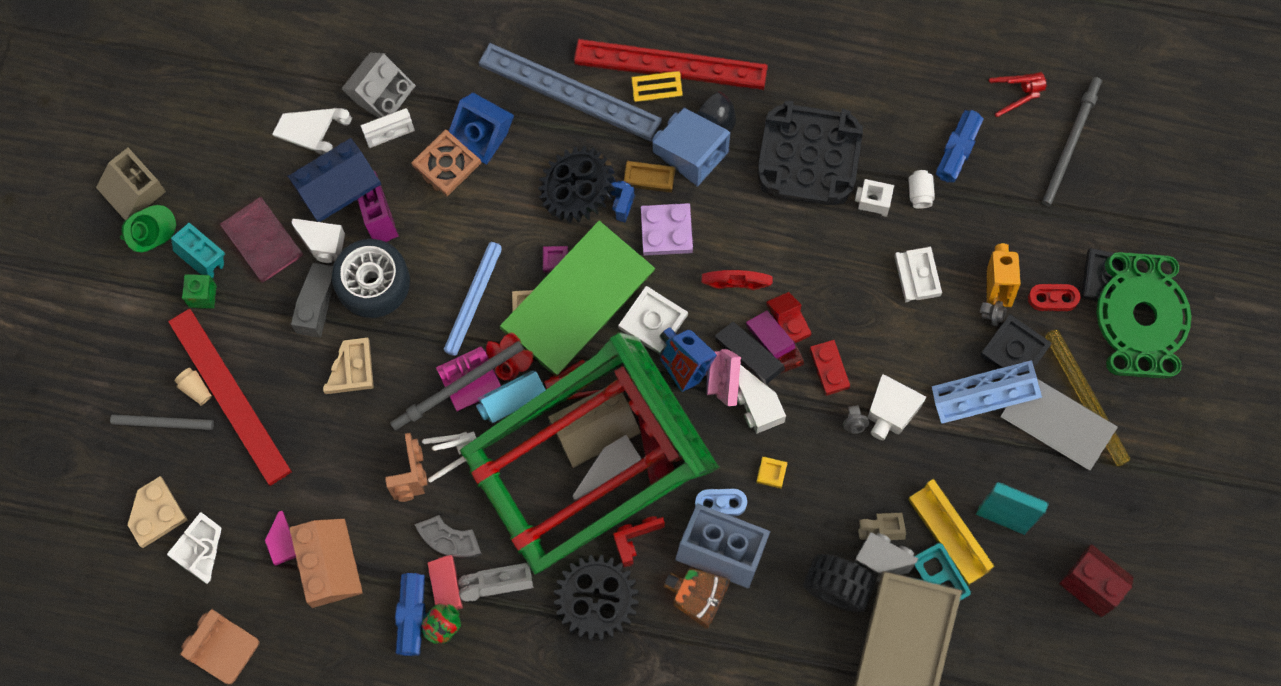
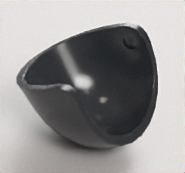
M722 92L712 95L697 112V115L725 128L729 132L736 123L734 106L731 100Z

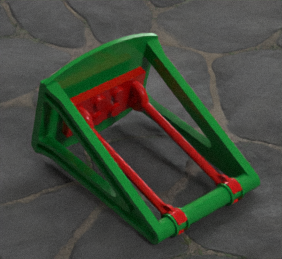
M618 333L611 337L593 358L460 449L462 456L471 469L469 471L470 474L473 475L478 484L477 486L482 487L511 535L509 539L514 543L518 553H522L534 575L545 570L690 479L712 473L719 468L640 339L623 333ZM619 368L614 372L618 379L608 385L602 392L495 461L488 459L483 451L484 449ZM626 391L631 398V401H629L630 407L636 415L640 414L645 421L642 425L646 433L650 437L654 436L660 446L536 527L528 525L500 479L499 470L605 401ZM665 457L670 462L679 461L682 458L686 461L684 465L548 554L545 553L540 545L541 535L649 466L661 461Z

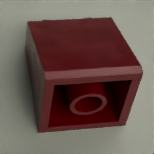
M1090 544L1059 584L1102 618L1116 608L1132 587L1134 577L1094 545Z

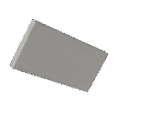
M1039 379L1037 380L1042 398L1005 408L1000 417L1088 470L1092 469L1118 427Z

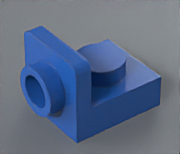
M617 181L611 183L615 187V191H610V194L616 196L613 211H615L616 220L626 223L635 197L634 187H631L627 182Z

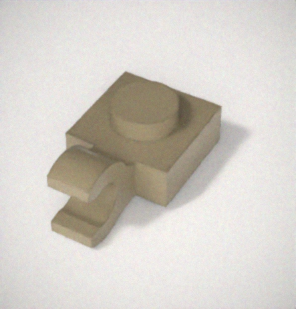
M902 513L876 514V520H859V539L867 540L871 532L875 535L876 533H881L890 540H905L906 538Z

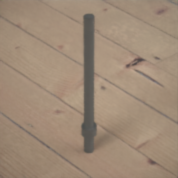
M1093 77L1088 91L1083 94L1080 101L1081 108L1042 200V204L1045 206L1052 205L1090 109L1094 108L1098 99L1096 95L1102 82L1098 77Z
M520 341L514 343L420 404H413L407 408L404 414L390 422L391 426L396 431L410 421H417L423 417L422 414L515 356L524 350V347Z

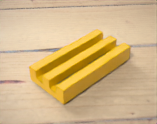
M680 71L631 77L634 101L683 96ZM675 77V82L637 86L638 81ZM676 87V91L640 96L638 94V91Z

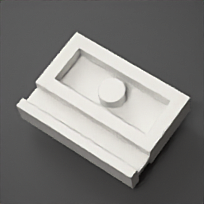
M407 108L361 125L369 148L415 131Z
M931 247L895 253L894 257L905 302L941 296L942 290Z

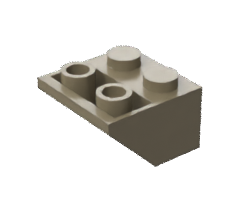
M126 148L108 163L96 187L124 220L132 214L147 208L166 192L155 176L129 148Z

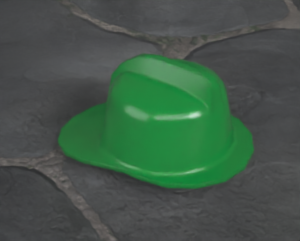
M149 206L132 214L124 221L120 238L135 252L149 251L172 237L176 228L175 216L165 206Z

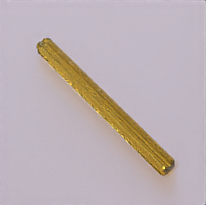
M1056 329L1047 333L1046 339L1052 343L1050 347L1083 406L1109 421L1059 330ZM1114 432L1106 447L1116 465L1123 466L1130 461V457L1118 435Z

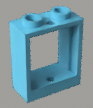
M530 371L478 398L480 404L476 405L482 419H488L491 423H494L521 408L544 392L545 388L537 372Z

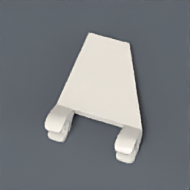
M337 108L286 113L280 118L272 135L323 155L333 149L330 143L322 142L332 119L341 124L349 125L352 117L349 116L347 110Z

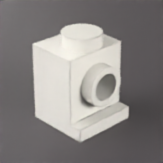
M865 179L863 188L858 187L855 201L860 202L858 209L880 213L882 216L887 217L894 185Z

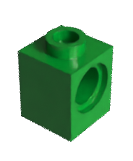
M185 275L182 299L189 308L214 309L217 285L210 275Z

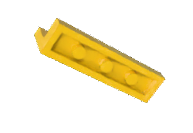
M934 479L928 482L922 490L909 497V502L936 541L944 545L967 586L990 572L994 565Z

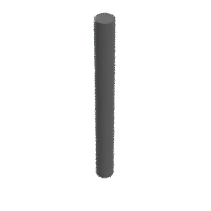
M113 414L110 419L111 425L213 430L214 421L206 419Z

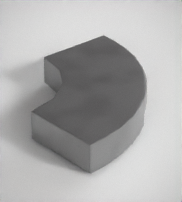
M439 515L415 524L422 539L432 549L443 555H452L453 558L462 559L482 555L473 530H454L444 524Z

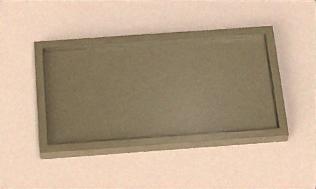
M882 571L854 686H939L962 591Z

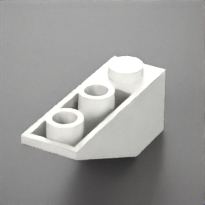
M740 365L737 401L739 405L744 404L747 411L744 416L749 428L754 427L757 434L784 423L786 415L777 394Z

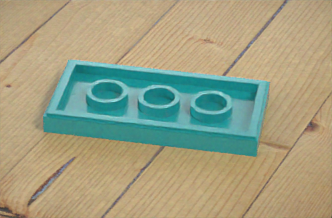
M996 483L980 504L976 515L1025 535L1045 513L1048 504L1011 487Z

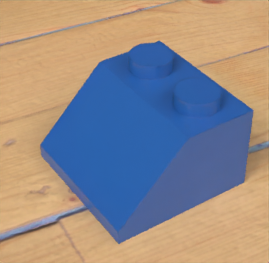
M472 93L460 100L449 133L475 154L481 162L487 164L507 136L514 115Z

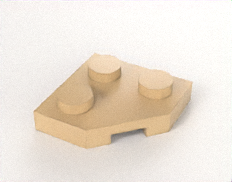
M161 476L137 491L129 518L128 527L142 548L187 521L186 516Z

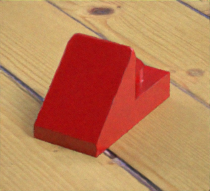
M790 292L766 302L773 318L794 343L811 336L812 333L800 312L801 304Z

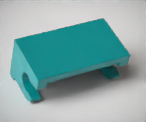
M188 223L171 237L173 252L200 275H210L213 278L215 267L223 268L225 252L192 224Z

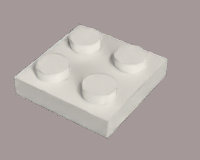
M646 286L620 322L618 328L628 335L638 337L642 344L661 355L666 345L659 337L660 334L669 327L676 333L688 316V312Z

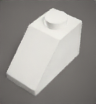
M292 219V225L297 234L318 261L331 263L336 260L342 252L345 238L341 225Z

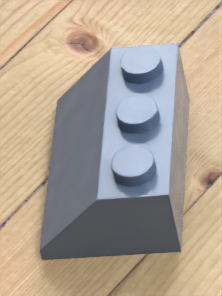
M697 503L681 540L676 561L749 588L770 531Z

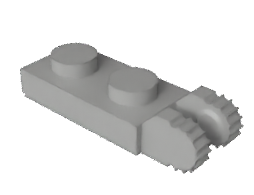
M528 563L478 571L474 574L464 575L458 580V586L461 588L459 596L465 602L475 601L480 596L533 588Z

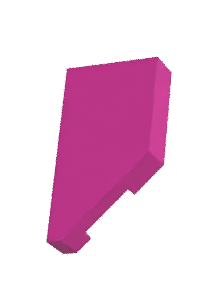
M283 511L278 512L265 539L275 566L296 558L289 525Z

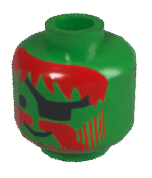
M437 604L433 606L422 620V632L432 643L448 642L461 626L458 610L450 604Z

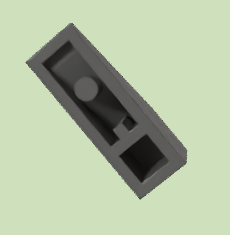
M312 263L297 299L291 323L296 334L321 338L333 290V266Z

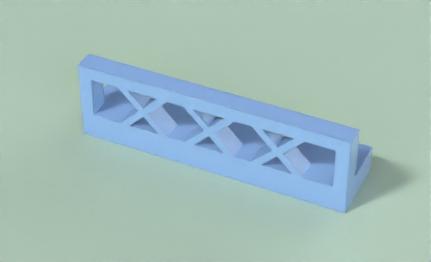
M1032 360L932 386L941 424L1042 398ZM1025 371H1029V372H1030V373H1028V374H1024V375H1020V376L1017 375L1018 373L1025 372ZM1001 378L1000 381L992 382L994 379ZM977 385L974 388L967 389L968 386ZM951 392L950 394L939 396L941 393Z

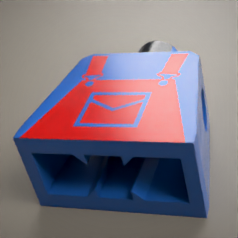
M671 327L667 328L659 336L666 345L660 358L678 388L683 392L702 381L717 354L692 330H686L677 335Z

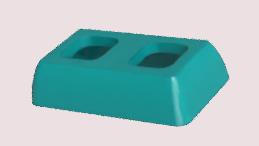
M938 543L914 556L918 558L915 567L923 581L939 585L945 581H950L955 589L962 591L960 600L970 595L971 592L943 544ZM932 558H937L943 570L933 576H929L923 564Z

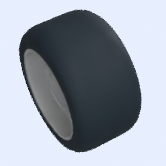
M364 239L350 244L338 255L332 269V283L339 300L350 312L361 317L377 318L393 312L403 303L409 291L410 276L404 258L395 247L382 240ZM377 278L375 282L367 283L370 279Z

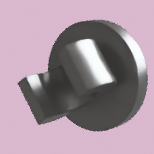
M997 301L995 306L990 303H982L980 313H983L982 318L992 320V325L998 326L1000 322L1005 320L1007 309L1003 307L1002 301Z
M858 405L849 406L848 418L843 422L844 429L853 434L861 433L868 427L869 420L866 416L860 414Z

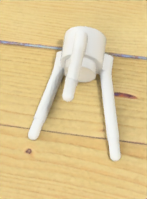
M474 431L470 433L464 432L457 435L423 439L422 443L446 442L432 446V450L436 451L456 446L458 453L461 454L460 449L476 439ZM462 456L429 477L428 482L436 480L465 462L464 457Z

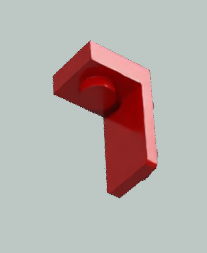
M649 517L642 520L641 525L632 527V524L624 525L617 529L618 532L613 533L623 567L633 565L632 557L637 556L633 542H627V540L664 528L665 522L663 518Z

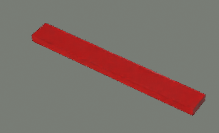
M578 39L574 60L576 65L650 75L680 71V79L764 90L768 65Z
M188 309L168 321L267 483L271 486L292 473L192 310Z

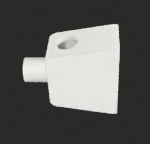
M883 374L867 417L875 422L870 432L871 435L879 440H884L889 430L900 434L922 407L926 397Z

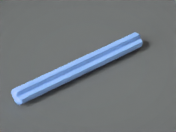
M490 242L487 246L445 344L444 351L447 354L453 356L458 354L502 250L501 245L495 242Z

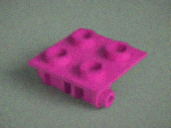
M481 346L436 367L446 387L488 361V357ZM492 369L451 395L450 398L458 412L479 402L478 398L501 385Z

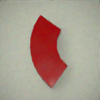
M723 270L702 274V283L717 289L746 288L757 290L771 286L773 276L764 273L744 270Z

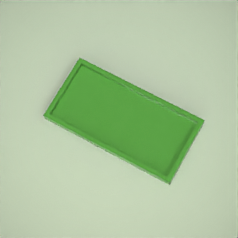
M598 221L500 325V329L506 334L512 332L518 336L524 350L532 351L533 358L555 377L559 376L648 279L655 268L602 222Z

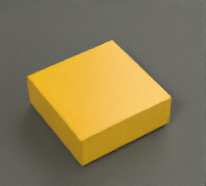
M762 456L756 483L781 489L788 462Z

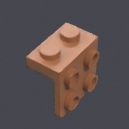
M411 433L405 434L411 472L385 477L389 492L394 500L398 499L400 502L410 501L414 499V496L425 494L424 486L428 485L426 472L423 470L422 463L419 464V461H423L422 449L419 446L418 439H413Z
M211 609L209 613H205L200 618L197 624L199 628L194 635H190L182 645L183 651L180 655L224 683L231 685L259 646V640Z

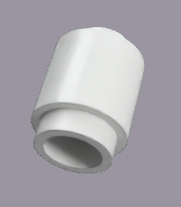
M925 170L915 171L908 178L910 201L913 203L914 208L923 209L931 207L935 199L933 175L928 174V171Z

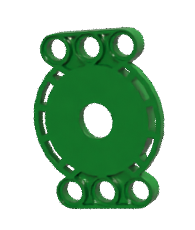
M1123 252L1111 255L1105 261V270L1113 278L1102 289L1097 304V319L1100 330L1109 345L1116 350L1106 360L1107 369L1112 374L1120 376L1171 378L1177 375L1182 365L1180 359L1173 353L1185 342L1191 326V311L1187 297L1180 286L1171 279L1179 272V263L1175 258L1164 255ZM1113 259L1122 261L1124 266L1122 271H1117L1113 268ZM1141 260L1147 264L1148 270L1146 273H1142L1137 269V261ZM1162 262L1170 264L1172 268L1171 274L1167 275L1162 272L1160 268ZM1111 286L1112 291L1108 294L1107 298H1105V295ZM1173 290H1175V292H1176V293L1178 294V296L1180 297V300H1181L1182 304H1180L1179 299H1178V297L1176 296V294L1173 292ZM1138 303L1148 304L1155 314V321L1152 325L1143 326L1135 320L1133 310ZM1182 310H1184V313H1185V325L1182 324V321H1183V313H1182ZM1183 331L1180 340L1176 343L1174 340L1179 335V332ZM1115 356L1123 358L1125 361L1124 369L1115 367L1113 363ZM1140 358H1145L1149 362L1150 367L1148 371H1143L1139 368L1138 360ZM1167 359L1173 363L1174 370L1172 373L1166 372L1163 369L1162 364L1164 360Z

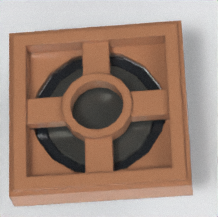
M445 129L411 164L422 174L428 184L431 183L436 191L440 190L443 194L449 196L481 164V160Z

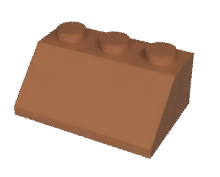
M345 519L314 520L289 527L306 602L312 608L363 594Z

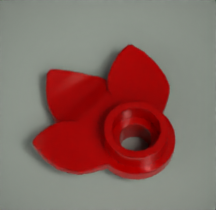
M511 332L503 337L500 344L488 341L486 346L488 359L520 341L518 336ZM522 350L495 368L496 375L502 380H513L518 376L519 372L529 369L533 362V352Z

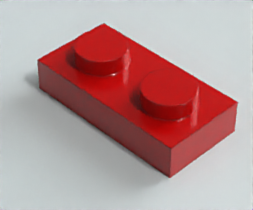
M835 340L811 346L810 352L825 396L850 389V383Z

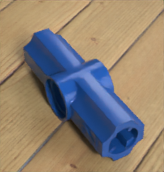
M965 110L955 132H952L944 150L945 154L936 171V175L941 180L955 183L964 161H967L975 144L974 139L984 120L978 112Z
M416 573L402 574L400 602L397 603L396 625L398 626L397 655H420L421 623L425 617V603H423L424 575Z

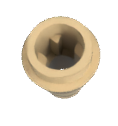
M187 368L176 377L177 388L198 402L200 406L212 397L197 371Z

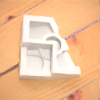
M200 512L167 556L208 584L211 580L221 527Z

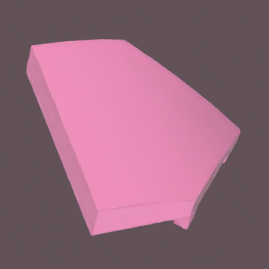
M728 349L716 351L717 356L705 374L707 376L706 394H716L717 398L725 405L737 406L741 357Z

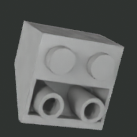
M370 52L343 86L342 90L359 106L378 118H382L395 113L416 85L384 53Z
M871 532L854 563L869 571L877 581H880L882 571L898 575L909 573L918 558L913 556L914 552L904 546L898 548L891 544V540L881 533H876L875 535Z

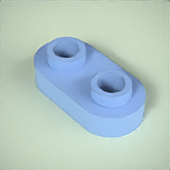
M738 489L703 490L697 495L695 500V507L697 503L703 505L708 500L713 503L711 509L732 517L741 515L747 506L745 494ZM736 500L739 505L736 508H732L729 502Z

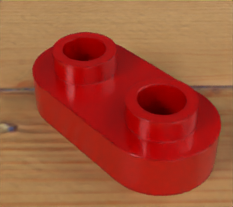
M1038 284L1032 288L1028 295L1030 306L1038 311H1071L1080 301L1078 289L1069 284ZM1037 296H1042L1045 301L1039 302ZM1062 297H1068L1070 302H1064Z

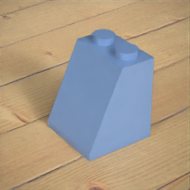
M684 108L679 114L675 113L670 118L668 126L663 131L659 130L652 139L653 153L671 167H675V170L698 187L729 152L730 132Z

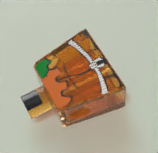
M689 568L684 579L670 573L664 587L677 593L673 601V605L703 627L709 629L729 587L730 580Z

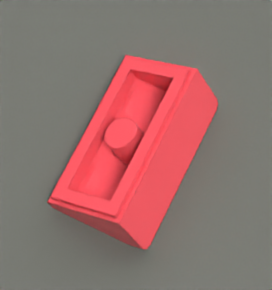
M448 555L428 562L435 605L450 604L457 610L463 609L462 600L459 596L460 590L453 556Z

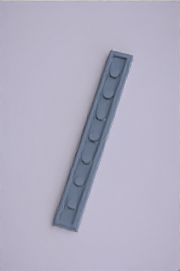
M489 43L479 61V66L650 142L662 122L660 117Z

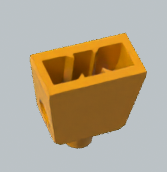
M997 244L987 267V303L995 306L997 301H1002L1003 307H1012L1020 287L1019 256L1016 252H1010L1008 244Z

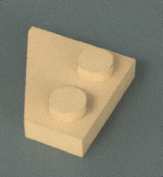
M369 338L344 340L338 351L339 356L331 368L332 373L329 380L323 387L325 394L374 388Z

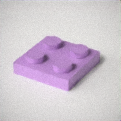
M690 203L641 206L643 256L693 253Z

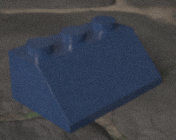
M351 138L288 176L299 197L317 222H321L381 185L368 161Z

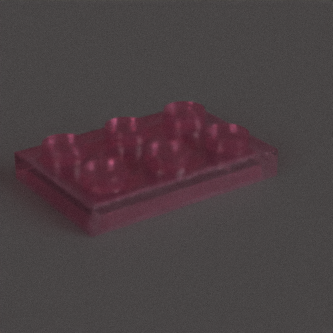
M262 197L220 224L262 283L303 256L298 246Z

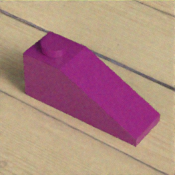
M381 185L358 198L365 226L372 239L387 242L398 237L395 222Z

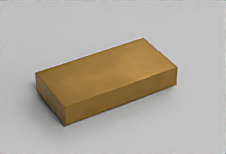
M627 161L624 182L629 183L634 188L672 193L675 167Z

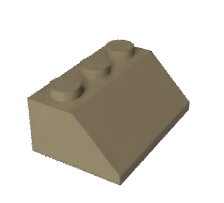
M604 389L549 416V424L551 425ZM621 393L560 430L555 436L572 468H575L600 455L604 447L627 435L631 439L641 434L626 398Z

